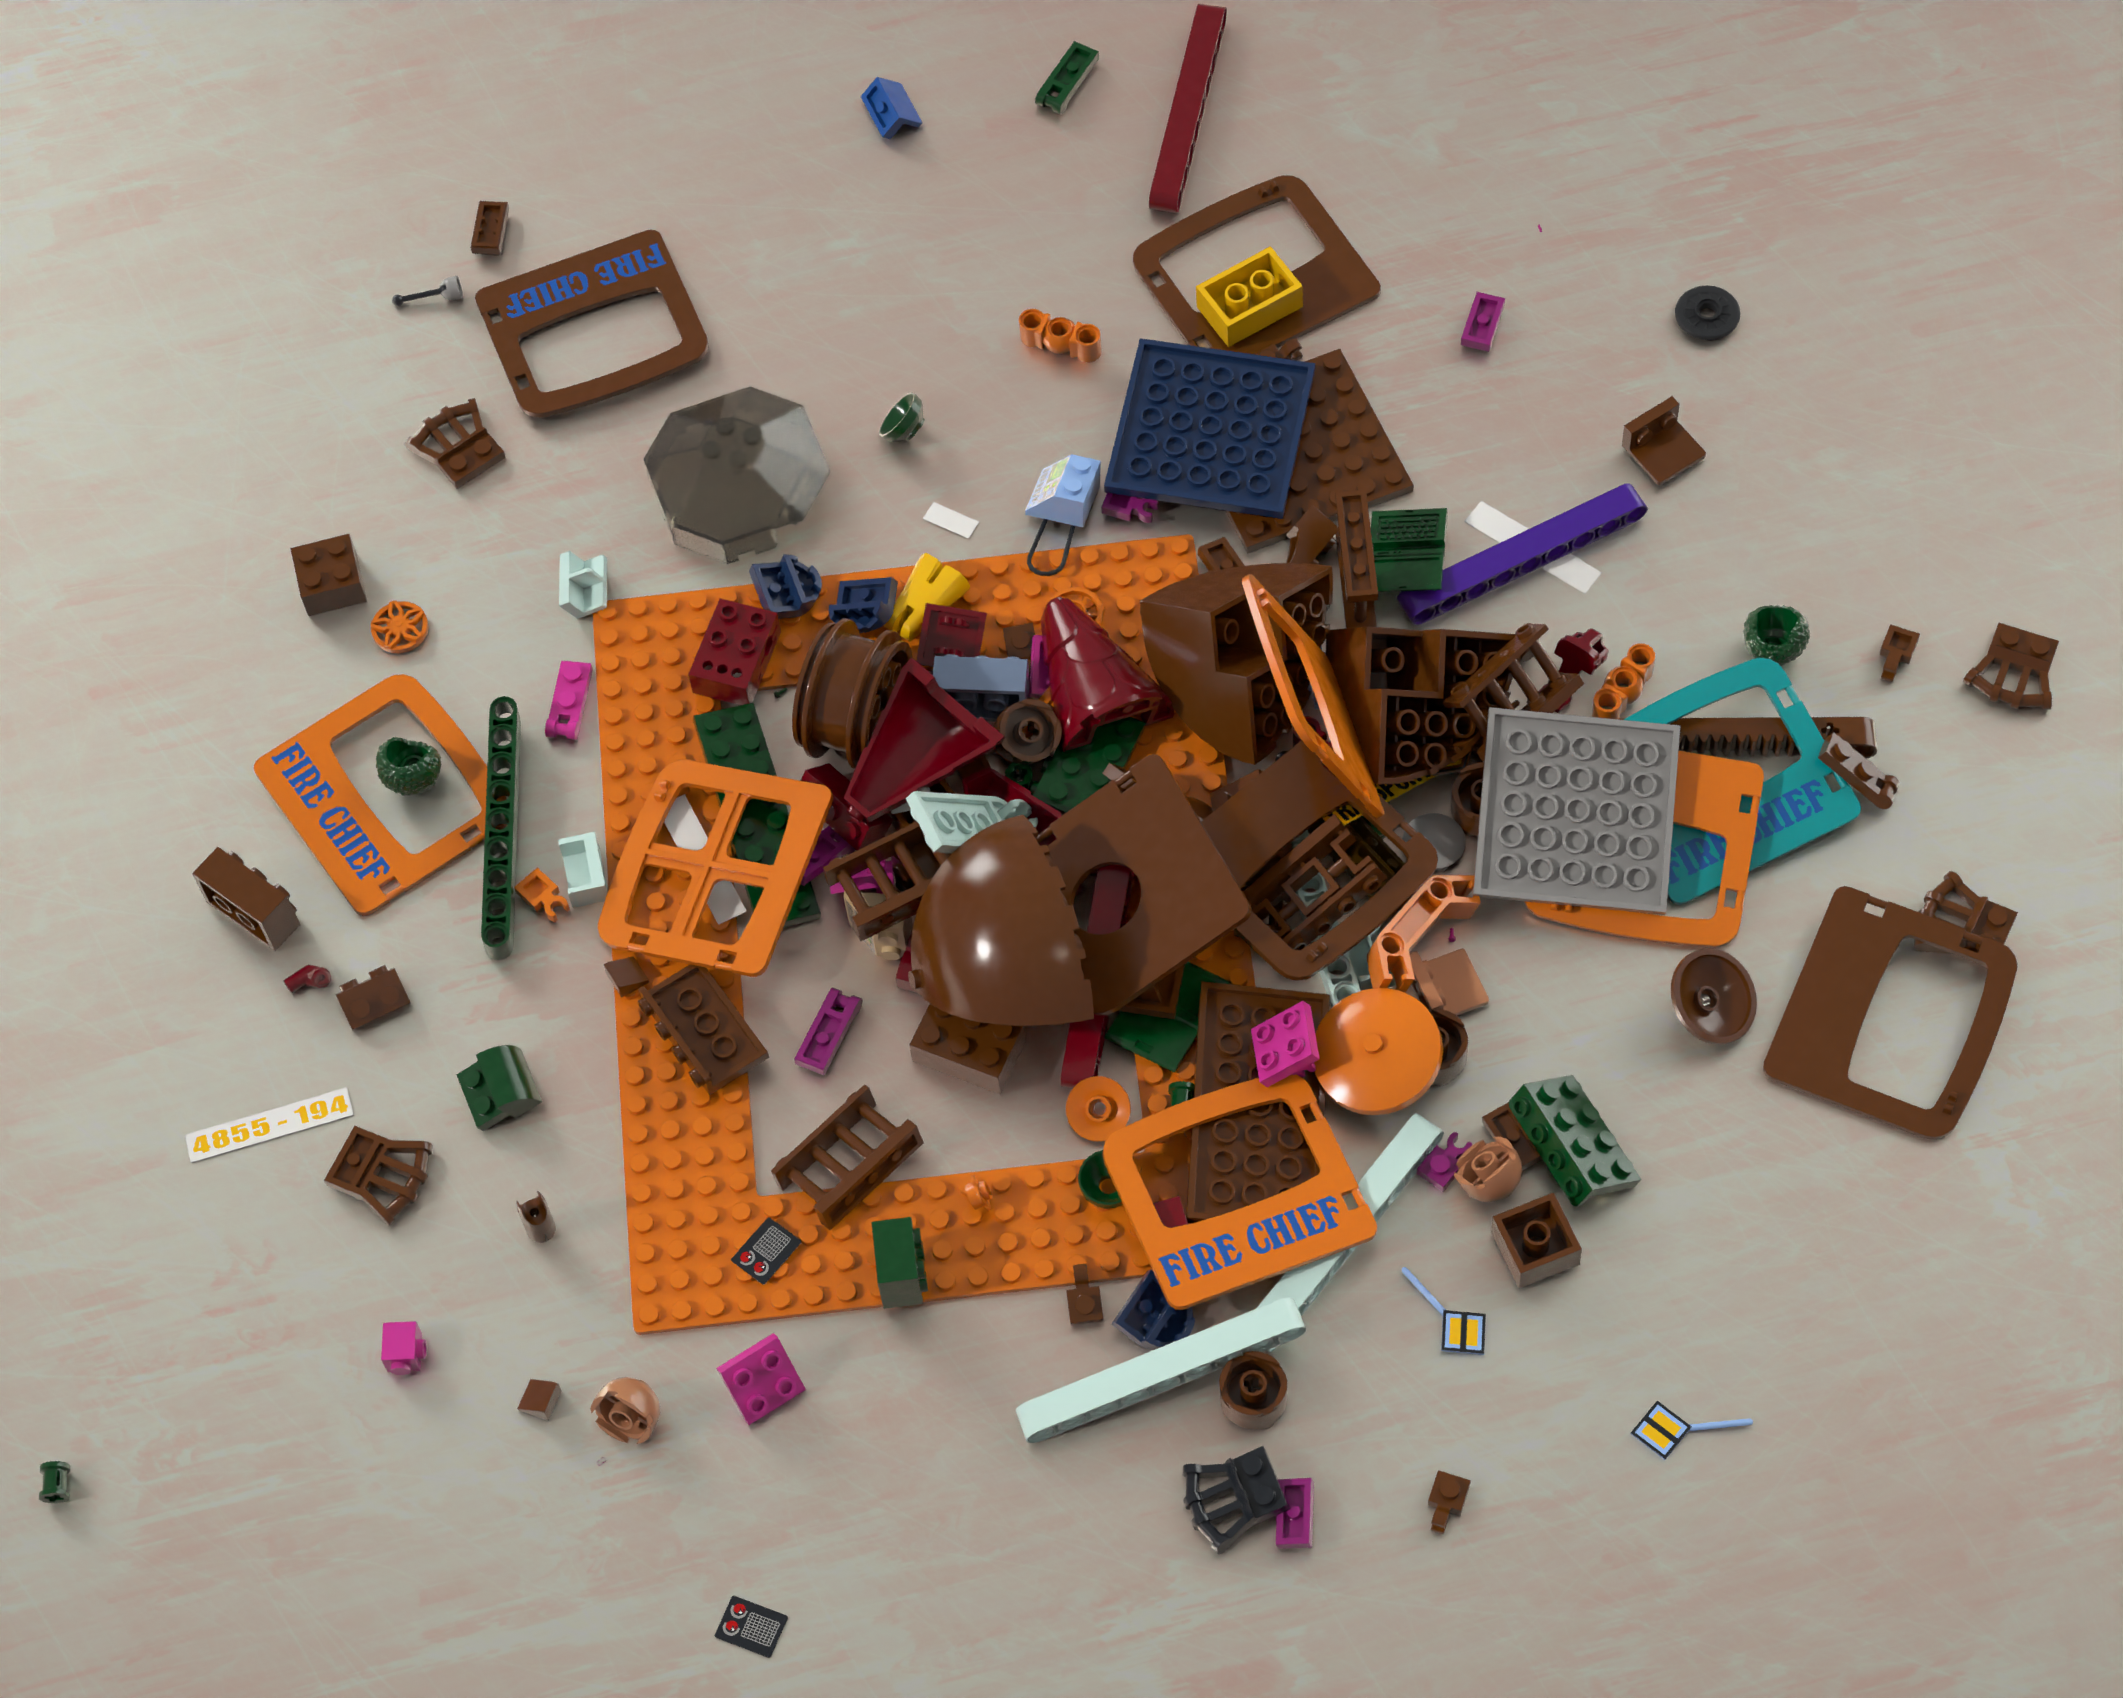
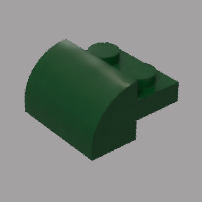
M502 1045L484 1050L476 1054L478 1060L476 1063L456 1074L475 1124L482 1131L487 1130L509 1115L517 1118L542 1103L523 1052L519 1047Z

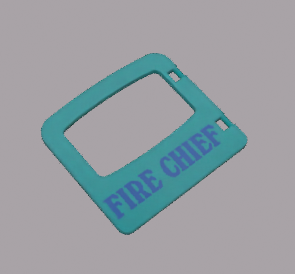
M1755 658L1708 676L1675 691L1624 719L1628 721L1671 724L1688 714L1734 694L1755 687L1765 690L1799 749L1801 758L1784 771L1763 782L1749 872L1854 821L1861 812L1860 802L1850 785L1818 758L1824 739L1802 700L1800 701L1792 687L1786 672L1777 662L1767 658ZM1786 690L1793 705L1784 708L1777 696V693ZM1832 773L1841 789L1835 792L1831 791L1824 778ZM1741 796L1739 812L1750 814L1752 797ZM1673 824L1668 898L1671 902L1678 905L1686 904L1720 887L1726 852V841L1723 837Z

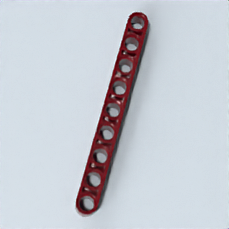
M1197 5L1150 190V210L1179 213L1225 29L1226 7Z
M1109 865L1098 869L1087 932L1092 934H1108L1126 924L1135 875L1131 869L1120 865ZM1094 1014V1019L1070 1023L1061 1071V1087L1073 1089L1080 1081L1099 1075L1109 1015L1098 1016Z

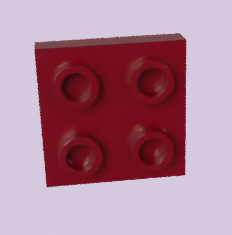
M926 603L916 661L920 665L934 667L935 656L949 654L959 657L980 656L987 613Z

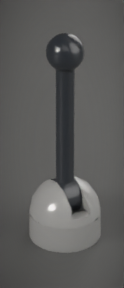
M453 276L444 279L439 289L406 296L394 295L392 303L395 306H401L406 301L439 294L448 300L462 299L463 292L459 277Z

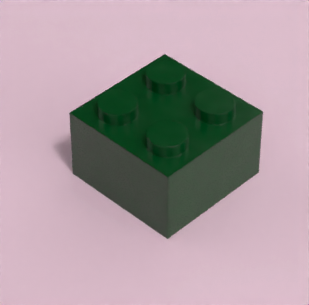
M911 1217L871 1222L877 1282L883 1308L923 1304L922 1292L928 1291V1283L924 1268L925 1255L920 1228L913 1227Z

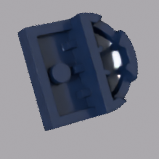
M784 554L780 562L752 564L749 570L763 609L777 612L779 619L796 618L806 614L815 604L822 588V580L813 565L808 568L806 565L798 562L799 558L794 555Z
M892 577L840 581L837 603L829 605L830 619L835 624L845 618L853 620L859 629V634L882 627L893 614L898 581Z
M1149 1270L1122 1307L1112 1325L1139 1346L1155 1350L1188 1337L1193 1330L1195 1317L1193 1318L1192 1307L1178 1310L1168 1304L1153 1270Z

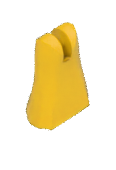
M924 553L918 559L903 591L895 601L891 618L883 626L896 632L901 629L900 636L911 642L921 633L926 603L949 607L970 589V584L962 573L947 565L942 567L941 561L928 553Z

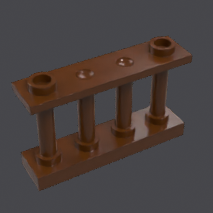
M1366 489L1335 492L1339 527L1335 536L1337 540L1346 628L1377 627L1374 601L1378 600V587Z
M1527 623L1518 628L1515 632L1516 636L1468 680L1453 687L1450 691L1451 695L1443 701L1446 707H1464L1485 738L1483 740L1484 744L1476 750L1482 761H1484L1488 720L1473 698L1486 688L1499 708L1515 710L1495 680L1506 668H1508L1527 697V705L1521 709L1523 711L1553 713L1584 685L1579 674L1559 672L1538 639L1549 630L1546 624ZM1528 648L1549 679L1548 685L1541 692L1537 691L1517 661V658Z
M916 820L912 824L845 857L833 859L827 866L823 867L828 886L830 887L840 882L855 907L857 915L853 916L852 920L855 933L860 941L888 929L917 913L922 896L932 878L924 876L908 849L925 840V835ZM933 852L940 866L949 857L948 853ZM895 854L898 855L915 884L914 887L902 893L896 891L880 863ZM869 868L886 897L885 901L873 907L868 906L851 877Z
M863 1085L857 1092L852 1093L841 1107L786 1157L781 1158L771 1170L778 1187L782 1191L793 1182L817 1202L813 1207L821 1224L829 1230L839 1223L924 1144L917 1125L907 1119L901 1126L896 1127L873 1109L876 1106V1102L867 1085ZM863 1117L888 1137L875 1149L850 1130ZM839 1139L864 1158L851 1171L826 1152ZM816 1160L841 1180L830 1192L826 1193L803 1174Z

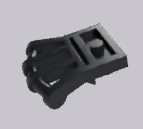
M1264 1446L1237 1458H1229L1223 1464H1186L1183 1466V1476L1186 1477V1497L1183 1499L1186 1509L1191 1510L1193 1515L1191 1522L1194 1530L1200 1531L1212 1543L1211 1548L1217 1554L1225 1552L1250 1527L1290 1510ZM1228 1476V1480L1199 1492V1478ZM1232 1492L1235 1493L1236 1501L1206 1513L1203 1505ZM1243 1513V1516L1225 1533L1221 1534L1213 1526Z

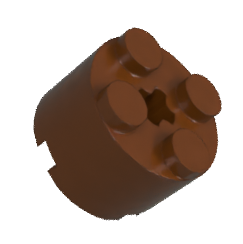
M1025 699L1012 704L1000 713L994 724V728L1005 737L997 745V752L1006 760L1018 764L1031 765L1048 757L1059 745L1062 734L1061 723L1053 709L1045 702L1036 699ZM1028 726V731L1033 733V736L1025 738V733L1022 732V729Z
M1484 762L1474 763L1463 768L1452 785L1451 814L1453 819L1463 829L1464 834L1468 836H1478Z
M1432 1009L1430 1013L1440 1030L1443 1043L1441 1067L1433 1084L1445 1086L1456 1078L1466 1065L1468 1035L1463 1022L1458 1016L1447 1010Z
M1259 1351L1245 1352L1243 1356L1235 1359L1232 1358L1228 1361L1221 1372L1219 1387L1223 1413L1234 1424L1242 1428L1269 1429L1286 1409L1288 1400L1287 1378L1279 1362L1271 1355ZM1253 1388L1259 1389V1390H1256L1254 1393L1252 1392V1391H1253Z

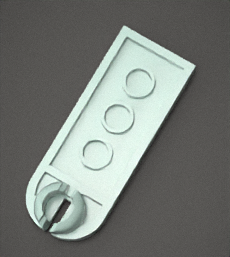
M914 791L906 797L911 808V815L919 823L925 835V842L933 852L953 853L976 833L1002 820L1022 814L1027 818L1032 814V807L1021 799H1014L1007 803L995 796ZM1030 818L1029 821L1036 828L1038 818Z

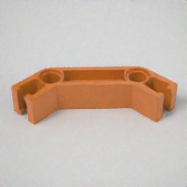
M1434 875L1418 889L1380 932L1367 953L1372 988H1387L1393 980L1392 974H1389V972H1392L1397 986L1395 990L1407 992L1415 979L1409 954L1411 950L1439 919H1470L1480 905L1479 896L1468 897L1474 887V875Z

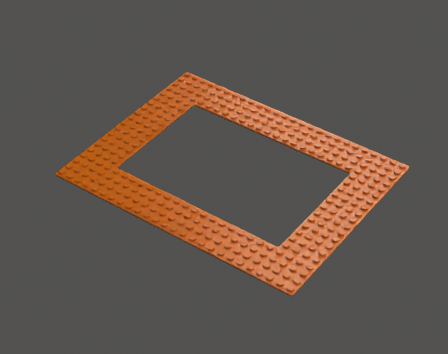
M1190 534L1072 547L1069 549L1066 564L1062 571L1052 576H1040L1029 569L1027 565L1029 552L941 562L942 567L947 565L962 573L970 584V589L949 607L987 613L980 656L1002 659L1008 657L1003 628L1033 623L1035 635L1042 636L1041 617L1050 598L1062 589L1080 587L1093 592L1099 598L1103 608V618L1100 626L1108 632L1109 638L1133 658L1136 664L1157 684L1158 681L1152 670L1145 647L1140 615V600L1168 585L1199 575L1194 538ZM1065 548L1034 552L1031 559L1033 567L1045 572L1057 569L1062 562ZM915 565L820 576L822 588L813 607L800 617L779 619L781 634L757 691L797 687L804 660L813 640L826 624L834 623L829 616V605L837 603L840 581L892 577L898 581L896 601L903 591ZM754 584L608 600L605 609L593 613L608 890L633 826L660 772L670 763L678 760L706 763L693 723V716L721 710V700L693 693L688 673L720 598L763 609ZM1069 595L1071 600H1077L1079 595ZM1084 596L1082 602L1086 605L1092 600ZM1094 605L1086 610V612H1098V609ZM882 626L870 632L860 633V637L876 640L880 634L889 629ZM921 633L911 642L901 637L902 641L909 644L912 658L915 661L917 660ZM923 666L928 672L933 671L934 667ZM1175 710L1173 718L1145 726V730L1125 767V770L1129 771L1130 767L1146 756L1158 755L1165 761L1184 795L1203 801L1211 808L1210 793L1228 785L1224 754L1194 733ZM1141 713L1130 716L1143 722L1142 718L1140 717ZM694 787L683 788L677 798L685 794L704 832L709 837L720 810L715 791ZM663 823L656 838V843L677 847L667 826ZM732 844L730 845V847H729V849H728V856L731 857V858H732ZM653 866L644 868L632 901L627 924L669 932L672 929L691 882V875ZM1134 875L1126 923L1135 914L1141 899V886L1136 875ZM706 904L694 938L727 945L735 944L738 942L737 916L718 925L708 904ZM1231 931L1189 960V962L1230 981L1233 985L1256 987L1250 946L1241 937L1234 936V931ZM636 935L633 943L646 946L648 938ZM612 948V961L634 956L649 980V983L644 985L647 990H650L690 965L647 956L643 953L627 952ZM723 953L720 961L733 964L736 955ZM707 968L744 1019L741 975L731 971ZM614 987L633 1328L636 1334L644 1335L883 1307L877 1282L871 1222L911 1217L913 1227L920 1228L921 1240L923 1241L924 1268L928 1283V1291L922 1292L923 1302L1076 1285L1073 1265L1078 1264L1087 1265L1089 1283L1141 1278L1147 1271L1152 1270L1124 1206L1108 1209L1100 1208L1091 1204L1082 1194L1078 1183V1174L1082 1163L1086 1159L882 1182L831 1230L821 1224L813 1207L817 1202L804 1191L767 1196L758 1195L748 1071L711 1095L708 1094L703 1086L697 1088L689 1076L690 1067L686 1062L682 1065L678 1062L671 1050L674 1047L669 1038L664 1041L660 1037L654 1026L657 1023L652 1015L646 1017L639 1007L637 1001L641 997L638 989L621 998ZM1197 1038L1175 1073L1135 1054L1142 1119L1171 1107V1094L1168 1092L1169 1084L1178 1081L1194 1084ZM1192 1128L1147 1147L1145 1151L1136 1153L1133 1156V1161L1152 1202L1155 1203L1179 1196L1185 1216L1187 1212ZM975 1175L978 1181H986L992 1192L993 1199L988 1200L991 1205V1210L987 1211L985 1206L975 1210L966 1195L965 1185L972 1183L971 1176ZM1111 1178L1105 1179L1100 1183L1099 1188L1102 1192L1111 1194L1116 1191ZM833 1188L822 1189V1190L827 1193V1192H830ZM770 1217L800 1239L801 1244L767 1283L763 1285L733 1263L731 1258L761 1224Z

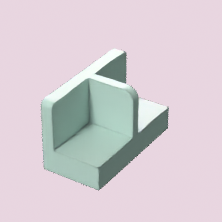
M571 551L560 554L559 606L577 619L607 607V557L604 555L583 561Z

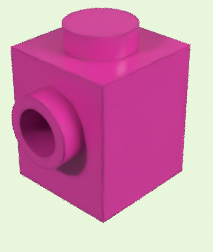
M417 1322L383 1323L381 1361L387 1372H391L394 1375H408L411 1371H420L421 1359H426L427 1346L426 1340L422 1339V1332Z

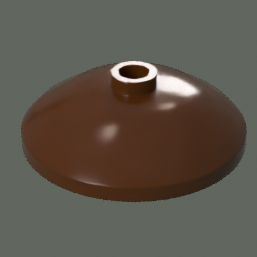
M1700 949L1685 956L1673 973L1671 981L1672 1004L1678 1019L1694 1037L1709 1044L1721 1045L1738 1040L1750 1029L1757 1009L1756 991L1749 973L1735 957L1719 949Z

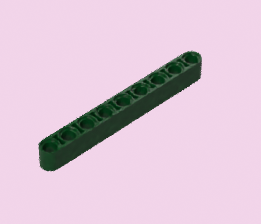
M506 696L493 700L489 709L481 937L487 955L494 960H503L509 957L514 945V887L516 885L521 720L514 699ZM504 713L511 714L507 718H500V715ZM502 741H510L507 745H498ZM500 769H509L506 773H497ZM501 796H508V799L505 801H496ZM499 824L508 825L506 828L501 830L495 829L496 826H498ZM499 852H506V853H507V854H506L504 857H502V858H495V857H494L495 854H497V853H499ZM497 881H506V883L502 886H493V884ZM496 909L505 910L501 915H492ZM495 938H504L499 944H491V941Z

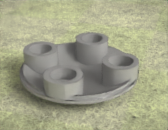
M1428 813L1418 816L1409 823L1412 828L1427 838L1436 849L1438 855L1436 873L1446 871L1449 866L1457 862L1462 856L1466 844L1465 834L1461 826L1451 817L1439 813ZM1404 831L1402 839L1407 842L1412 837Z

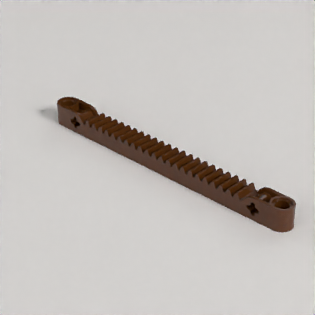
M1780 717L1680 718L1670 724L1680 725L1679 751L1692 753L1693 750H1696L1698 754L1704 755L1705 751L1709 750L1711 755L1715 757L1718 750H1722L1725 757H1729L1731 750H1734L1738 757L1742 756L1744 750L1748 751L1750 757H1754L1756 750H1760L1763 757L1767 756L1769 750H1772L1776 757H1779L1781 750H1785L1788 757H1792L1794 750H1798L1800 754ZM1811 717L1824 740L1834 732L1841 739L1848 742L1864 758L1867 759L1876 755V727L1873 719L1868 717ZM1484 737L1474 744L1470 760L1484 762L1476 753V750L1484 744Z

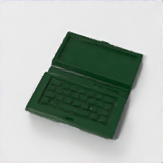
M1447 508L1372 511L1371 536L1378 593L1442 589L1448 517Z
M1188 961L1185 965L1175 1019L1120 1011L1107 1031L1105 1039L1175 1073L1197 1038L1201 982L1231 984V982Z

